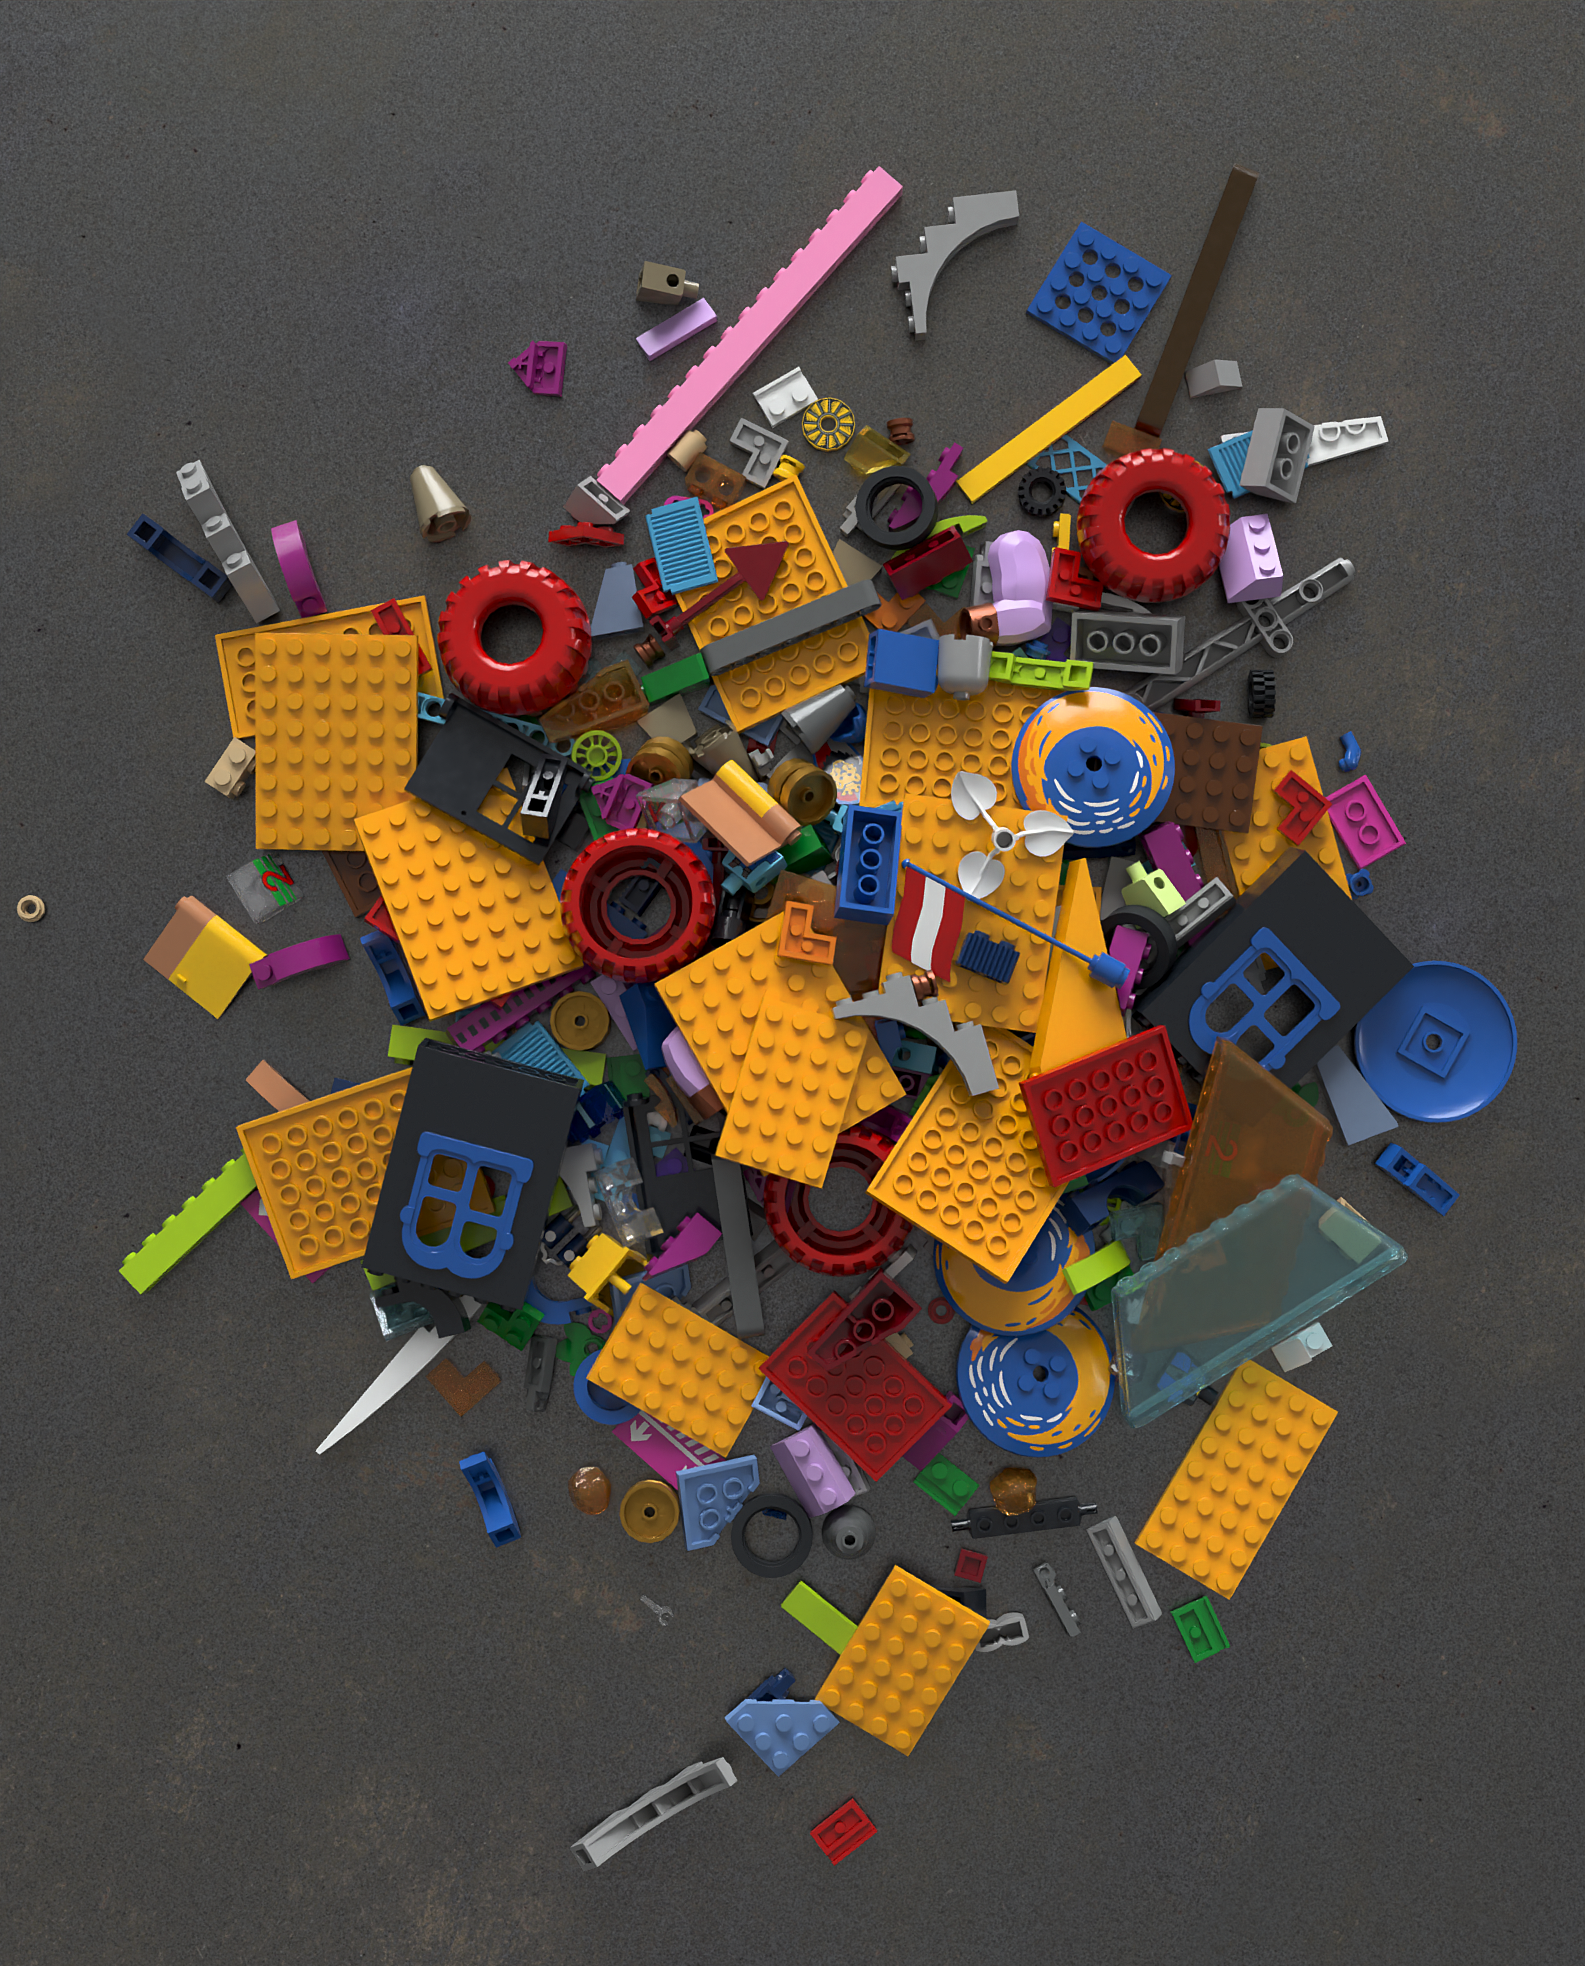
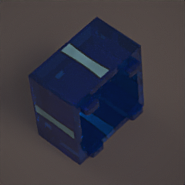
M612 1080L596 1085L580 1097L569 1137L572 1143L577 1141L584 1143L590 1138L589 1136L596 1138L601 1134L600 1128L613 1122L615 1117L618 1120L624 1117L622 1101L625 1098Z

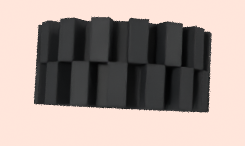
M1041 466L1037 469L1029 470L1027 474H1024L1019 483L1018 496L1022 507L1029 514L1037 515V517L1050 516L1052 513H1056L1066 498V486L1063 477L1050 467L1042 468ZM1038 482H1047L1052 487L1053 494L1045 502H1039L1032 496V488Z
M1250 670L1247 682L1250 718H1273L1276 704L1274 671Z

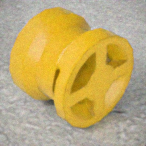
M782 455L780 465L774 469L772 475L782 482L794 475L798 477L799 473L804 471L805 466L790 456Z

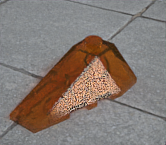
M627 659L601 669L593 679L586 684H582L566 700L563 699L539 718V721L551 744L580 737L588 731H607L637 722V720L648 714L649 703Z

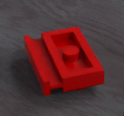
M853 1798L810 1831V1835L826 1856L829 1857L834 1866L877 1833L876 1827Z

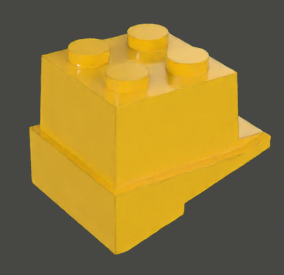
M604 1233L600 1236L596 1234L586 1246L588 1251L584 1256H578L569 1266L571 1272L567 1276L587 1293L583 1298L614 1317L609 1282L626 1295L632 1286L621 1277L645 1271L644 1267L648 1261L642 1254L626 1246L624 1247L613 1237Z

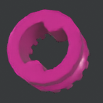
M602 1309L594 1310L588 1318L590 1329L596 1333L607 1332L613 1323V1317ZM599 1313L606 1315L608 1319V1324L603 1325L601 1329L595 1327L593 1323V1318L598 1317Z

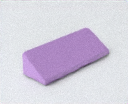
M702 298L640 335L636 340L648 360L651 361L717 322V316L706 300Z

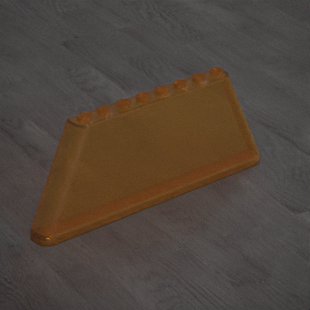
M1218 1036L1216 1038L1184 1152V1157L1186 1158L1183 1167H1180L1141 1305L1138 1324L1135 1326L1130 1347L1136 1352L1149 1353L1272 1325L1280 1317L1282 1296L1288 1290V1275L1295 1265V1251L1297 1244H1300L1303 1238V1223L1310 1213L1309 1202L1312 1193L1317 1189L1318 1171L1324 1164V1150L1327 1141L1332 1137L1333 1127L1330 1125L1329 1119L1227 1038Z

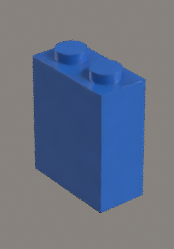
M878 629L869 634L864 687L926 698L933 694L938 687L936 670L939 640Z

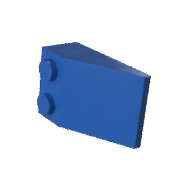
M658 981L636 983L619 995L645 1070L667 1067L661 1047L664 1040L677 1026L654 987V984Z

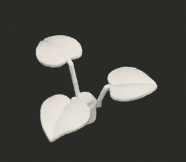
M960 771L956 774L951 788V799L954 809L961 817L967 820H973L981 813L994 830L991 841L995 848L988 856L979 851L971 852L959 864L958 878L962 889L972 896L980 899L999 887L1004 878L1005 869L1000 861L992 858L1000 851L1011 850L1019 838L1026 836L1024 841L1026 848L1032 854L1041 857L1049 856L1058 851L1074 834L1072 828L1064 819L1045 810L1031 812L1024 818L1023 824L1026 831L1014 834L1008 828L998 827L985 811L996 802L997 791L994 784L985 776Z

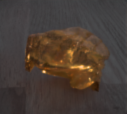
M584 1467L574 1473L569 1479V1496L577 1509L589 1515H596L604 1511L609 1505L611 1483L599 1468Z
M1008 1467L999 1473L998 1476L990 1481V1491L999 1511L1013 1516L1032 1509L1036 1503L1037 1478L1030 1469Z

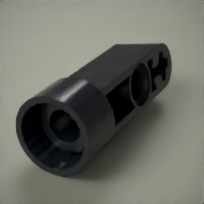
M745 886L733 896L723 889L717 917L714 918V924L708 938V943L711 946L719 948L750 930L748 922L755 893H752Z

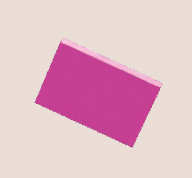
M1366 775L1325 797L1332 803L1331 807L1327 810L1331 825L1358 871L1406 844Z

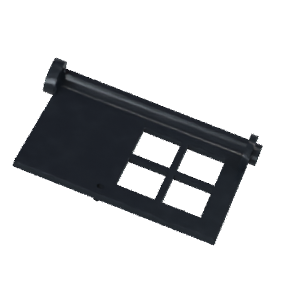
M450 693L438 715L445 719L446 722L404 790L539 866L583 792L588 793L591 790L590 787L595 782V779L592 778L593 771L568 759L564 781L567 788L561 796L557 819L550 839L536 837L533 843L507 828L524 803L534 774L522 794L498 782L496 779L511 755L535 768L538 766L542 753L556 756L563 755L468 703L459 696ZM492 786L518 799L503 825L477 812Z
M683 1091L669 1093L675 1109L678 1108L683 1135V1137L651 1142L647 1113L674 1109L667 1093L643 1097L642 1092L626 1095L627 1100L622 1101L648 1262L654 1256L657 1259L664 1252L660 1249L670 1236L673 1238L677 1236L680 1232L677 1226L686 1216L692 1218L698 1212L722 1233L713 1168L694 1171L689 1142L720 1137L725 1119L717 1112L720 1131L688 1136L684 1107L692 1105L687 1100L688 1097ZM684 1143L688 1172L656 1176L652 1148ZM740 1164L750 1236H752L753 1229L743 1173V1166L742 1164ZM723 1234L718 1238L717 1241L723 1240Z

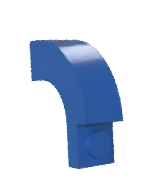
M378 930L361 937V943L380 977L390 1007L400 1025L402 1026L426 1015L416 987L394 940Z
M534 1275L525 1301L545 1314L541 1322L556 1325L572 1323L571 1311H575L576 1315L591 1312V1306H594V1304L583 1297L568 1301H554L547 1298L538 1289Z
M484 1451L459 1461L461 1471L477 1498L487 1533L495 1547L497 1548L521 1538L511 1502L492 1459L488 1458Z

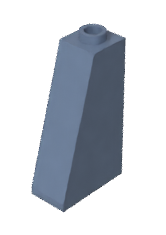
M1339 1045L1334 1046L1313 1067L1343 1146H1349L1399 1127L1397 1121Z

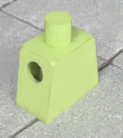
M1140 861L1125 868L1132 880V883L1122 888L1121 891L1126 905L1146 906L1165 917L1186 904L1163 870L1157 869L1147 874Z

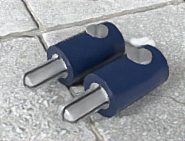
M578 1204L565 1216L559 1213L546 1226L540 1247L543 1253L542 1260L546 1264L550 1262L557 1266L565 1264L569 1268L578 1256H584L588 1251L586 1247L588 1242L602 1231L600 1226L588 1239L587 1237L597 1227L591 1228L584 1235L579 1232L556 1254L561 1260L560 1262L551 1258L547 1259V1252L544 1246L546 1245L552 1250L574 1228L571 1222L580 1214V1209L569 1220L568 1218L579 1208Z

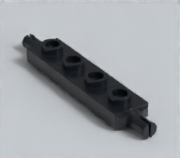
M1074 1496L968 1510L967 1519L951 1520L952 1532L969 1530L972 1539L1080 1526L1082 1515L1098 1514L1096 1502L1080 1505L1077 1497Z

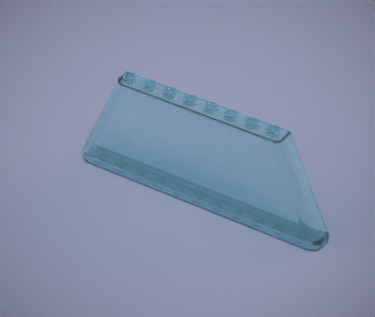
M1299 1174L1283 1178L1280 1184L1273 1189L1262 1191L1257 1195V1199L1249 1204L1238 1206L1228 1217L1217 1219L1210 1225V1228L1202 1233L1191 1235L1187 1242L1178 1248L1173 1247L1167 1250L1163 1257L1157 1261L1146 1263L1140 1268L1138 1273L1122 1278L1117 1282V1286L1111 1289L1121 1411L1126 1422L1131 1428H1139L1146 1425L1398 1268L1408 1259L1404 1247Z

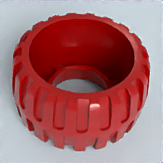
M1168 448L1141 449L1109 463L1093 478L1085 490L1077 514L1079 548L1082 558H1084L1094 578L1096 577L1110 592H1114L1131 601L1144 603L1167 602L1179 599L1195 591L1218 568L1229 540L1231 528L1229 504L1226 503L1225 492L1221 484H1217L1212 477L1213 473L1205 465L1202 467L1195 462L1194 457L1188 454L1176 453L1173 449ZM1161 492L1171 495L1181 504L1186 513L1187 530L1185 537L1177 548L1168 553L1151 554L1144 552L1131 542L1126 533L1124 519L1127 508L1135 498L1144 493Z
M511 560L499 561V566L491 568L488 564L478 568L479 574L472 579L468 575L459 582L461 588L455 594L451 591L445 601L447 608L445 612L441 611L438 620L440 632L437 634L438 647L445 672L452 684L466 699L476 706L510 718H521V715L535 717L542 715V710L548 707L552 709L559 707L563 704L561 700L567 694L572 696L578 689V681L587 674L589 657L592 655L590 620L579 596L555 573L545 567L539 568L534 563L528 561L514 564ZM511 604L526 606L534 611L541 620L543 634L540 645L534 654L524 661L512 664L497 662L486 654L482 646L481 632L484 622L492 612L502 606Z
M628 828L611 832L589 844L572 863L565 877L560 897L562 925L565 935L576 954L596 972L608 978L627 983L658 981L691 963L703 949L710 936L716 910L714 887L710 875L700 858L679 839L669 834L646 828ZM647 857L653 858L661 864L658 869L652 864H649L647 868L641 869V866H644V862L647 861ZM645 876L656 880L666 889L671 900V913L667 924L657 934L646 939H632L621 935L612 926L608 917L607 902L612 890L620 882L631 877Z
M856 1123L838 1134L828 1169L836 1167L854 1169L866 1179L870 1186L895 1144L880 1132ZM771 1173L766 1177L763 1194L764 1213L773 1238L782 1251L794 1262L818 1274L833 1277H850L872 1271L885 1264L902 1248L914 1226L872 1198L870 1213L861 1224L851 1230L835 1231L827 1229L816 1221L810 1211L808 1196L811 1186L797 1183L791 1207L787 1213L785 1201L787 1183H789L790 1179Z

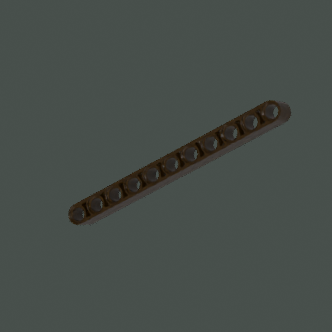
M1238 164L1233 166L1135 424L1134 430L1157 439L1160 437L1260 172Z

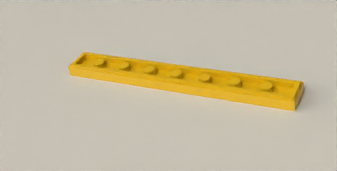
M1124 355L957 480L956 484L969 501L974 504L1138 381L1142 376L1129 358Z

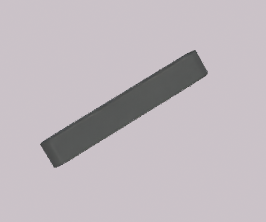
M863 580L710 643L701 648L700 653L709 676H717L879 609L882 604L872 580Z
M711 1154L738 1339L764 1336L765 1331L740 1164Z

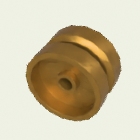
M655 737L647 740L629 762L626 774L633 775L654 784V786L659 785L663 797L666 795L661 783L670 780L675 795L679 796L692 777L694 771L693 759L688 749L679 741L669 737ZM653 789V790H652V794H653L654 799H655V802H656V804H657V806H658V805H659V802H658V799H657V797H656L655 791H654V789ZM650 796L647 803L651 802L654 805Z
M793 758L776 768L770 777L767 793L801 826H808L810 824L813 826L824 820L832 811L837 798V785L831 775L805 759Z
M582 991L568 993L559 999L552 1009L550 1018L552 1033L558 1042L569 1049L578 1051L593 1050L604 1043L610 1033L612 1023L610 1013L602 1000L591 993ZM578 1016L585 1018L583 1026L576 1025Z
M647 1479L637 1482L629 1488L621 1502L619 1516L622 1527L629 1536L639 1542L654 1543L662 1541L673 1532L680 1516L678 1495L670 1485L661 1480ZM647 1507L654 1508L653 1516H648V1512H645Z

